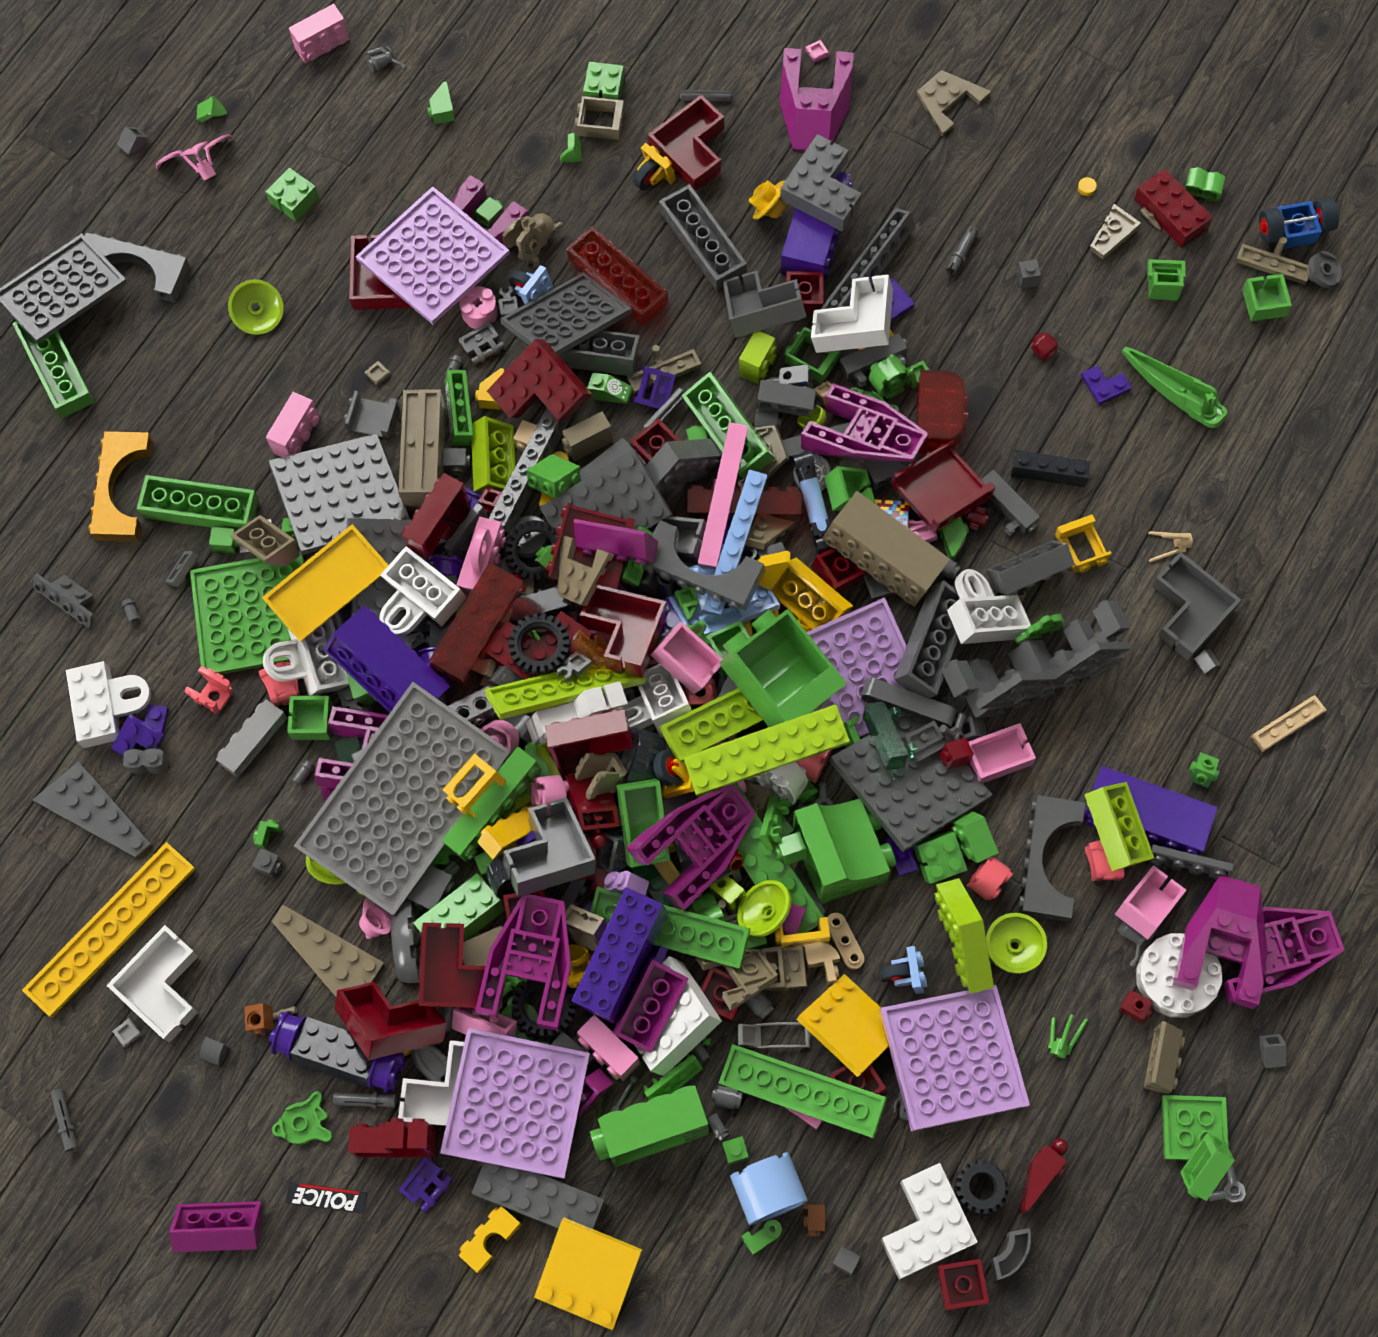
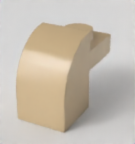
M822 942L804 945L807 968L824 966L827 984H834L837 980L836 978L839 977L837 965L833 966V964L840 961V956L836 949Z

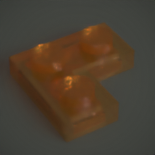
M581 630L576 632L571 642L574 648L582 652L592 661V665H596L600 669L605 665L604 654L608 644L598 634L591 640Z

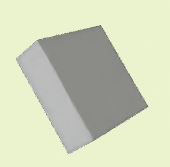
M129 1018L112 1031L125 1048L142 1035Z

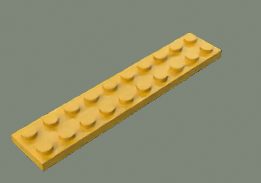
M166 842L22 991L52 1018L196 869Z

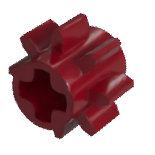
M978 506L976 510L973 509L969 512L966 519L970 523L969 528L978 530L979 527L984 528L989 517L988 514H985V508Z

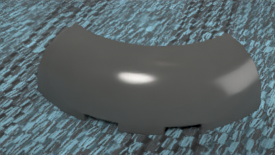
M409 899L403 901L394 915L391 914L392 951L397 979L405 983H418L420 968L416 946L412 947L415 945V925L413 924L415 922L413 903Z

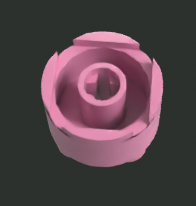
M480 286L473 287L460 299L459 306L462 318L471 328L477 329L488 322L494 323L497 319L496 300L490 289Z
M494 720L480 729L511 751L506 759L519 746V730L507 721Z
M559 775L533 778L535 783H531L530 786L531 804L538 806L546 803L547 816H549L550 802L566 798V793L569 791L568 782L563 781Z

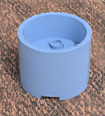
M789 1152L783 1153V1156L780 1158L774 1155L751 1164L743 1169L740 1175L739 1172L730 1175L749 1225L781 1215L808 1201Z

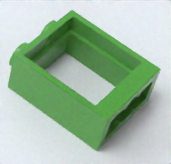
M804 327L801 332H797L794 337V343L791 346L789 345L784 352L786 364L791 367L809 365L796 358L795 355L805 341L813 345L811 339L812 330ZM842 350L826 352L829 355L819 369L809 365L812 378L823 383L840 359Z
M1209 1132L1180 1172L1188 1193L1196 1199L1200 1197L1205 1201L1208 1200L1235 1161L1226 1142Z

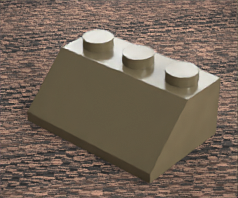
M261 515L230 535L233 540L268 564L286 566L300 556L295 539Z
M1162 1021L1154 1028L1144 1089L1169 1094L1172 1092V1089H1176L1178 1078L1175 1077L1176 1069L1179 1070L1181 1064V1057H1178L1179 1050L1183 1049L1185 1038L1182 1037L1183 1031L1167 1022Z

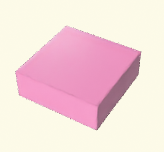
M821 40L805 47V51L813 63L829 56V52Z

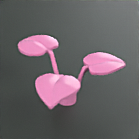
M226 134L211 141L209 144L205 141L196 144L184 152L182 150L172 152L156 163V169L158 170L164 161L172 157L181 156L197 173H200L205 181L216 175L211 166L213 163L210 158V149L220 141L233 140L230 134ZM206 145L204 150L206 151L208 162L206 159L202 161L198 155L200 148ZM194 154L199 163L193 164L185 155Z

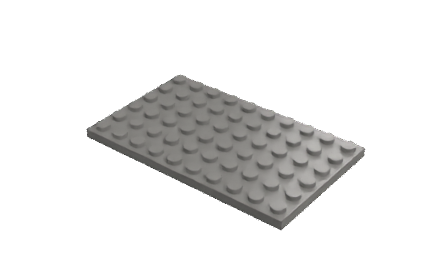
M412 682L300 836L294 847L394 915L443 847L444 843L441 840L463 815L457 808L458 803L454 806L446 799L448 794L443 791V788L474 754L497 771L511 751ZM475 766L455 790V796L457 798L465 796L485 773Z

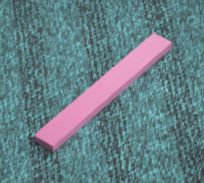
M729 422L698 559V565L716 569L748 431V426Z

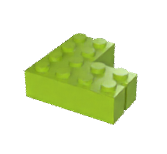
M959 878L936 884L937 893H934L937 905H940V909L937 910L940 921H943L945 931L949 932L951 942H954L952 953L954 959H957L955 970L957 976L961 978L963 987H967L970 994L994 988L983 919Z

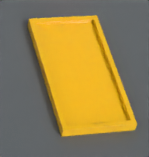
M352 524L269 591L262 599L301 643L379 579L389 565Z

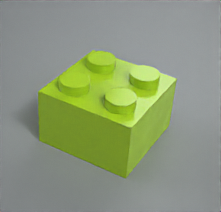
M761 331L753 333L739 358L740 377L758 385L762 379L766 378L769 371L768 367L770 364L773 365L777 356L775 354L777 346L775 345L774 337Z

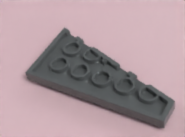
M79 761L33 799L35 803L60 815L135 858L140 857L152 846Z

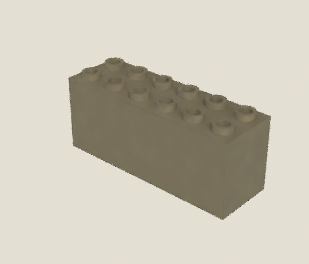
M441 389L403 390L398 493L407 511L420 509L425 496L433 490L435 481L444 474L443 449H445L446 406Z
M856 491L833 520L822 538L830 547L837 549L845 558L853 561L860 569L867 571L875 580L883 583L891 592L896 593L906 603L914 607L950 560L858 491Z

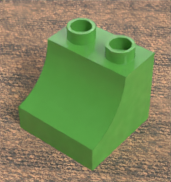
M860 799L830 806L816 803L794 811V833L800 832L806 846L807 858L803 859L821 905L888 881L889 868L896 866L894 853L889 843L879 845L874 831L880 830L881 825L868 808L865 809Z

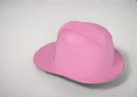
M369 898L364 900L363 914L359 922L360 928L366 934V939L388 934L391 930V914Z

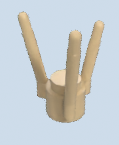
M1149 531V535L1174 539V546L1179 548L1151 558L1149 562L1157 561L1180 552H1186V548H1191L1193 544L1191 533Z

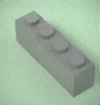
M268 700L260 703L251 718H247L244 721L240 731L233 734L230 743L219 751L216 758L217 762L238 778L286 721L287 716Z

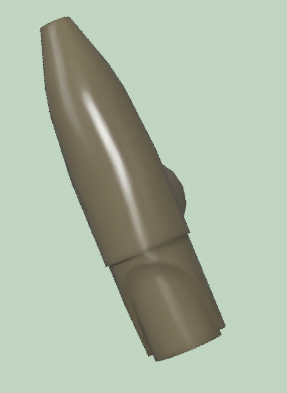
M1145 207L1142 208L1140 212L1153 227L1160 230V224L1154 217V214L1150 213Z
M294 1006L281 1009L273 1013V1020H277L281 1012L291 1011L292 1015L297 1014V1008Z

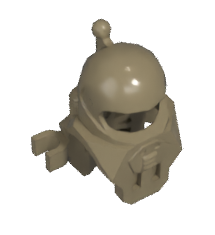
M537 213L531 217L526 216L513 220L509 228L502 235L503 244L509 248L518 246V258L526 260L527 265L533 263V268H536L540 265L539 258L537 257L540 254V249L547 245L548 240L554 234V230L563 227V223L558 222L554 224L551 217L544 213Z

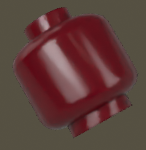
M1048 332L1043 335L1038 333L1032 339L1034 343L1031 345V350L1042 360L1045 358L1047 360L1050 359L1058 351V342Z

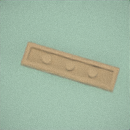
M1314 695L1254 733L1251 738L1260 750L1264 752L1327 710Z

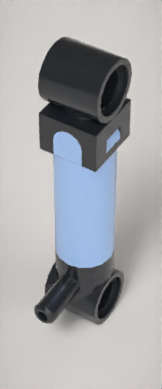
M808 451L792 455V462L798 476L809 517L817 554L820 555L834 547H830L822 539L831 522L827 516L816 475L812 452Z
M745 546L739 565L746 556L757 561V550L753 547ZM698 564L688 567L704 575H714L716 571L715 568ZM660 574L657 575L658 593L661 596L671 597L675 591L684 589V587L677 584V581L673 579L668 581L660 577Z

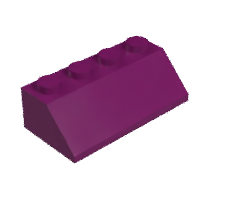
M574 519L576 546L583 550L582 553L593 556L597 549L614 554V557L624 562H628L629 559L635 560V563L646 565V562H654L659 541L647 532Z
M649 958L612 1030L613 1034L651 1053L689 978Z
M261 1201L178 1204L169 1231L172 1251L257 1249L261 1235Z

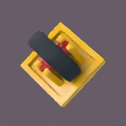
M645 143L641 147L645 160L637 168L638 171L633 180L634 185L640 190H646L652 185L654 186L662 178L672 184L676 180L675 171L671 166L672 162L666 156L662 157L659 155V151L654 146L650 147Z
M671 749L659 752L655 756L653 768L657 779L663 784L661 795L667 799L693 792L694 788L685 761L679 762V759L675 758Z

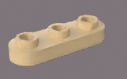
M840 913L830 914L827 917L830 936L845 966L851 970L861 968L864 963V955L845 917ZM838 920L840 924L835 926L832 921ZM844 937L849 940L846 944L841 941ZM855 955L858 957V960L854 962L850 957Z

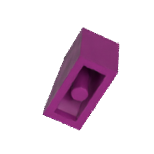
M600 1068L584 1079L577 1114L579 1117L594 1105L613 1085V1082Z

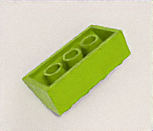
M484 416L472 423L474 492L483 494L486 487L503 492L516 467L513 440L514 426Z
M1127 782L1105 786L1084 794L1111 871L1123 869L1154 858Z

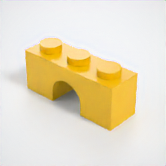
M502 1206L499 1209L496 1207L488 1216L490 1220L485 1225L481 1224L475 1230L474 1234L476 1236L471 1241L467 1240L459 1249L461 1253L458 1256L479 1274L494 1258L486 1249L487 1239L491 1235L499 1234L508 1241L522 1225Z

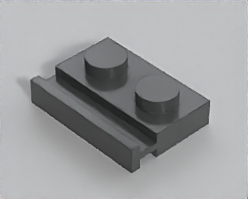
M935 720L901 738L910 755L914 757L915 763L941 750L945 744L944 736L940 732Z

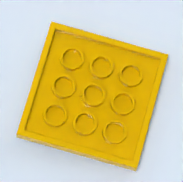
M845 974L796 1019L857 1077L889 1047L879 1010L881 1007Z
M563 1217L534 1298L613 1330L642 1249Z

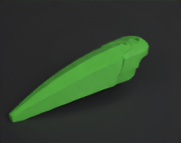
M1125 347L1122 350L1123 355L1157 391L1188 413L1190 417L1210 428H1217L1224 422L1227 416V409L1220 404L1217 390L1214 387L1135 349Z

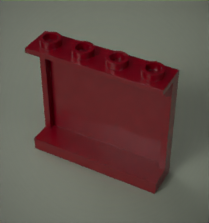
M953 440L948 443H942L935 451L926 453L919 461L915 460L906 469L897 471L894 474L892 487L934 533H937L992 498L996 488L992 482L986 485L952 449Z
M567 502V506L562 507L560 518H563L562 525L557 526L555 536H558L557 544L553 543L550 553L554 556L552 562H548L545 572L549 574L548 579L558 581L562 535H566L575 539L574 519L633 529L635 519H623L570 505V502ZM576 546L573 560L592 567L596 553L593 556L582 553L583 550ZM613 556V559L608 561L604 567L607 569L604 575H600L596 584L617 589L624 561H620L617 557Z

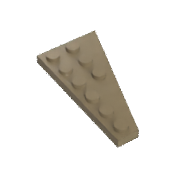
M284 905L281 906L272 921L335 997L337 990L374 982L385 965L379 959Z

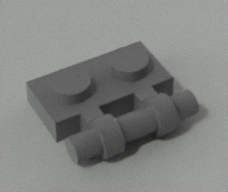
M490 322L458 339L459 344L468 356L473 353L476 354L471 359L473 365L485 362L488 357L496 356L501 350L506 348L503 342L498 344L494 342L499 339V335ZM487 345L490 346V348L484 352L480 350L486 347Z

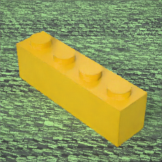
M536 805L525 806L517 814L513 812L505 820L500 819L494 826L491 827L489 825L482 830V836L477 842L492 859L503 854L505 850L517 847L516 842L532 831L528 823L529 808Z

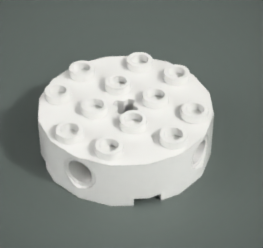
M796 762L745 779L772 790V795L777 794L780 800L789 799L791 805L796 803L808 783L805 775L806 770Z
M1171 933L1160 937L1143 952L1136 968V980L1140 993H1142L1143 997L1152 1001L1151 1007L1155 1011L1169 1017L1187 1018L1204 1010L1217 997L1222 983V971L1217 956L1205 953L1198 986L1193 991L1172 985L1184 938L1182 933Z

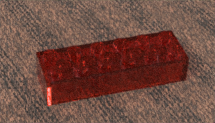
M593 226L566 248L568 260L580 271L589 275L632 307V314L630 315L642 326L669 304L668 292Z
M692 486V489H688L687 512L709 513L715 486H711V490H704V486ZM735 486L729 513H735L742 493L741 486ZM768 487L767 491L762 492L756 513L801 514L802 491H798V487H786V491H779V487Z
M489 562L429 659L430 666L464 685L484 653L483 650L492 640L523 589V581Z

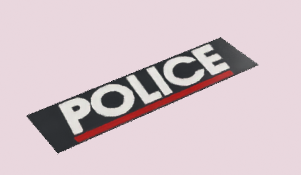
M289 1182L286 1203L363 1213L367 1192Z

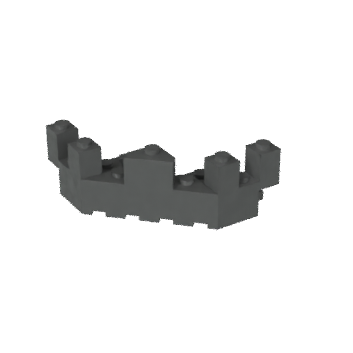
M1104 600L1093 610L1102 630L1094 633L1088 621H1080L1079 619L1070 622L1069 627L1063 630L1073 649L1072 651L1062 649L1054 653V657L1051 658L1043 640L1026 639L1020 642L1019 647L1007 655L1013 669L1005 672V676L999 680L989 660L975 659L968 664L967 660L958 661V659L947 663L948 666L941 671L954 698L966 697L975 718L998 717L1005 714V709L1013 706L1015 709L1030 704L1029 700L1039 696L1040 699L1051 696L1055 694L1054 690L1064 686L1066 690L1080 684L1079 680L1089 677L1090 680L1096 678L1126 659L1124 653L1130 650L1131 647L1128 642H1119L1116 637L1131 627L1118 602Z

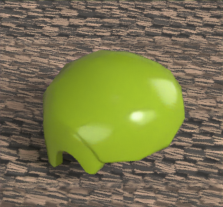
M816 405L810 418L799 416L797 423L803 429H805L809 421L823 426L826 422V411Z

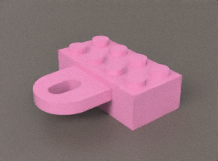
M479 516L456 585L467 596L466 601L483 605L484 599H487L489 596L490 588L488 587L495 578L494 568L495 565H499L501 554L499 553L501 548H504V543L507 540L504 535L505 530L499 521Z

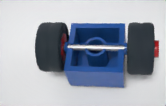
M1333 198L1317 200L1314 205L1312 201L1280 206L1263 210L1259 215V230L1264 242L1279 241L1281 237H1285L1287 242L1283 249L1317 243L1321 233L1334 231L1339 225V211Z

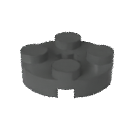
M1327 251L1313 255L1308 265L1310 281L1316 282V284L1324 288H1330L1338 283L1342 278V268L1340 264L1337 265L1335 262L1337 258Z

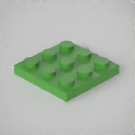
M1162 1096L1165 1160H1189L1208 1132L1225 1141L1228 1146L1226 1097Z

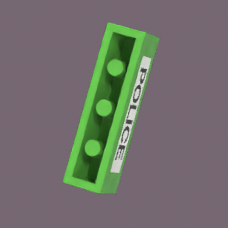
M447 370L444 383L451 446H470L473 430L466 370Z

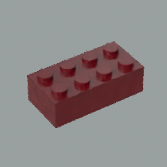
M1163 169L1137 188L1134 197L1136 202L1142 208L1145 207L1150 213L1154 214L1161 228L1181 248L1209 229L1213 217L1166 169Z

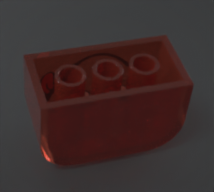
M920 370L917 385L916 425L925 430L928 436L918 453L926 454L930 451L933 452L942 443H948L951 440L954 441L952 449L955 450L960 443L962 432H965L968 413L966 412L968 396L965 395L963 380L954 372Z

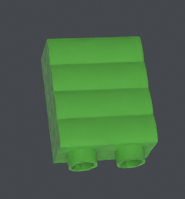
M769 609L752 623V626L757 631L756 634L747 639L741 631L723 645L729 655L719 662L721 667L734 681L740 692L749 700L755 711L764 719L768 727L811 713L847 684L789 609L785 610L778 617H775Z
M686 1086L674 1091L672 1094L654 1097L647 1103H637L625 1108L623 1111L605 1114L598 1119L600 1128L590 1131L600 1161L610 1158L614 1167L709 1135L708 1122L696 1086Z

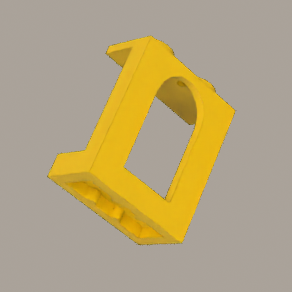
M1093 515L1057 527L1055 533L1057 540L1068 544L1075 565L1071 566L1073 573L1079 571L1083 573L1095 565H1105L1111 556V551L1106 552L1094 528L1095 519ZM1084 532L1095 553V557L1080 562L1067 537Z
M474 754L443 788V791L448 794L446 799L454 806L457 803L459 804L457 808L464 815L469 813L475 818L476 815L470 810L474 803L494 781L501 787L507 781ZM477 766L485 774L465 796L457 798L455 796L456 788L473 768Z
M819 918L817 932L784 935L781 925L775 930L776 946L780 945L782 948L792 947L789 944H794L793 946L803 945L804 947V945L818 942L829 944L828 918Z

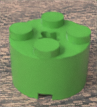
M894 354L888 356L880 363H874L870 367L869 381L882 398L885 396L887 399L899 395L905 390L903 386L906 383L909 385L912 379L910 372Z

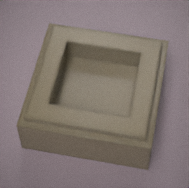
M379 361L365 371V375L377 387L391 376L390 372Z

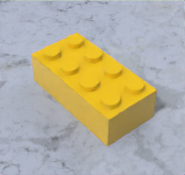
M798 558L790 560V564L771 589L776 599L812 630L848 614L853 607L852 604Z

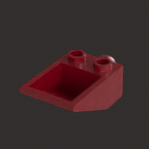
M566 775V781L569 785L568 796L570 806L583 833H593L590 842L594 848L604 847L606 837L601 832L613 831L619 827L617 807L611 792L597 795L595 799H587L586 792L595 776L577 781L575 775Z
M1055 1139L1051 1144V1148L1047 1144L1043 1146L1029 1163L1019 1211L1022 1215L1029 1211L1052 1179L1056 1180L1065 1171L1066 1168L1063 1165L1066 1160L1060 1156L1068 1151V1143L1064 1139Z

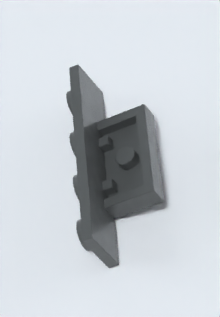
M38 573L34 574L33 588L38 593L56 604L65 613L71 615L80 624H83L88 629L92 627L93 613L83 607L92 601L93 595L66 575L50 583Z

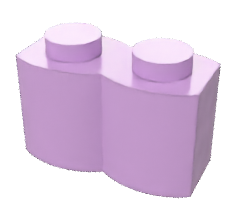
M629 871L621 873L611 872L604 881V889L623 893L626 887L644 896L649 885L648 880Z

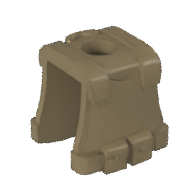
M586 753L577 765L575 778L577 781L595 776L586 792L587 799H595L597 795L603 793H616V785L622 784L627 772L615 753H606L604 755Z

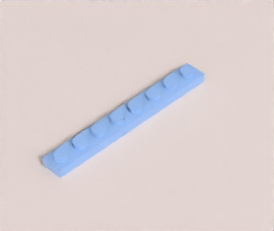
M752 470L748 471L714 575L725 574L738 567L767 480L766 474ZM707 595L703 612L721 617L726 602H717L711 598L712 596Z

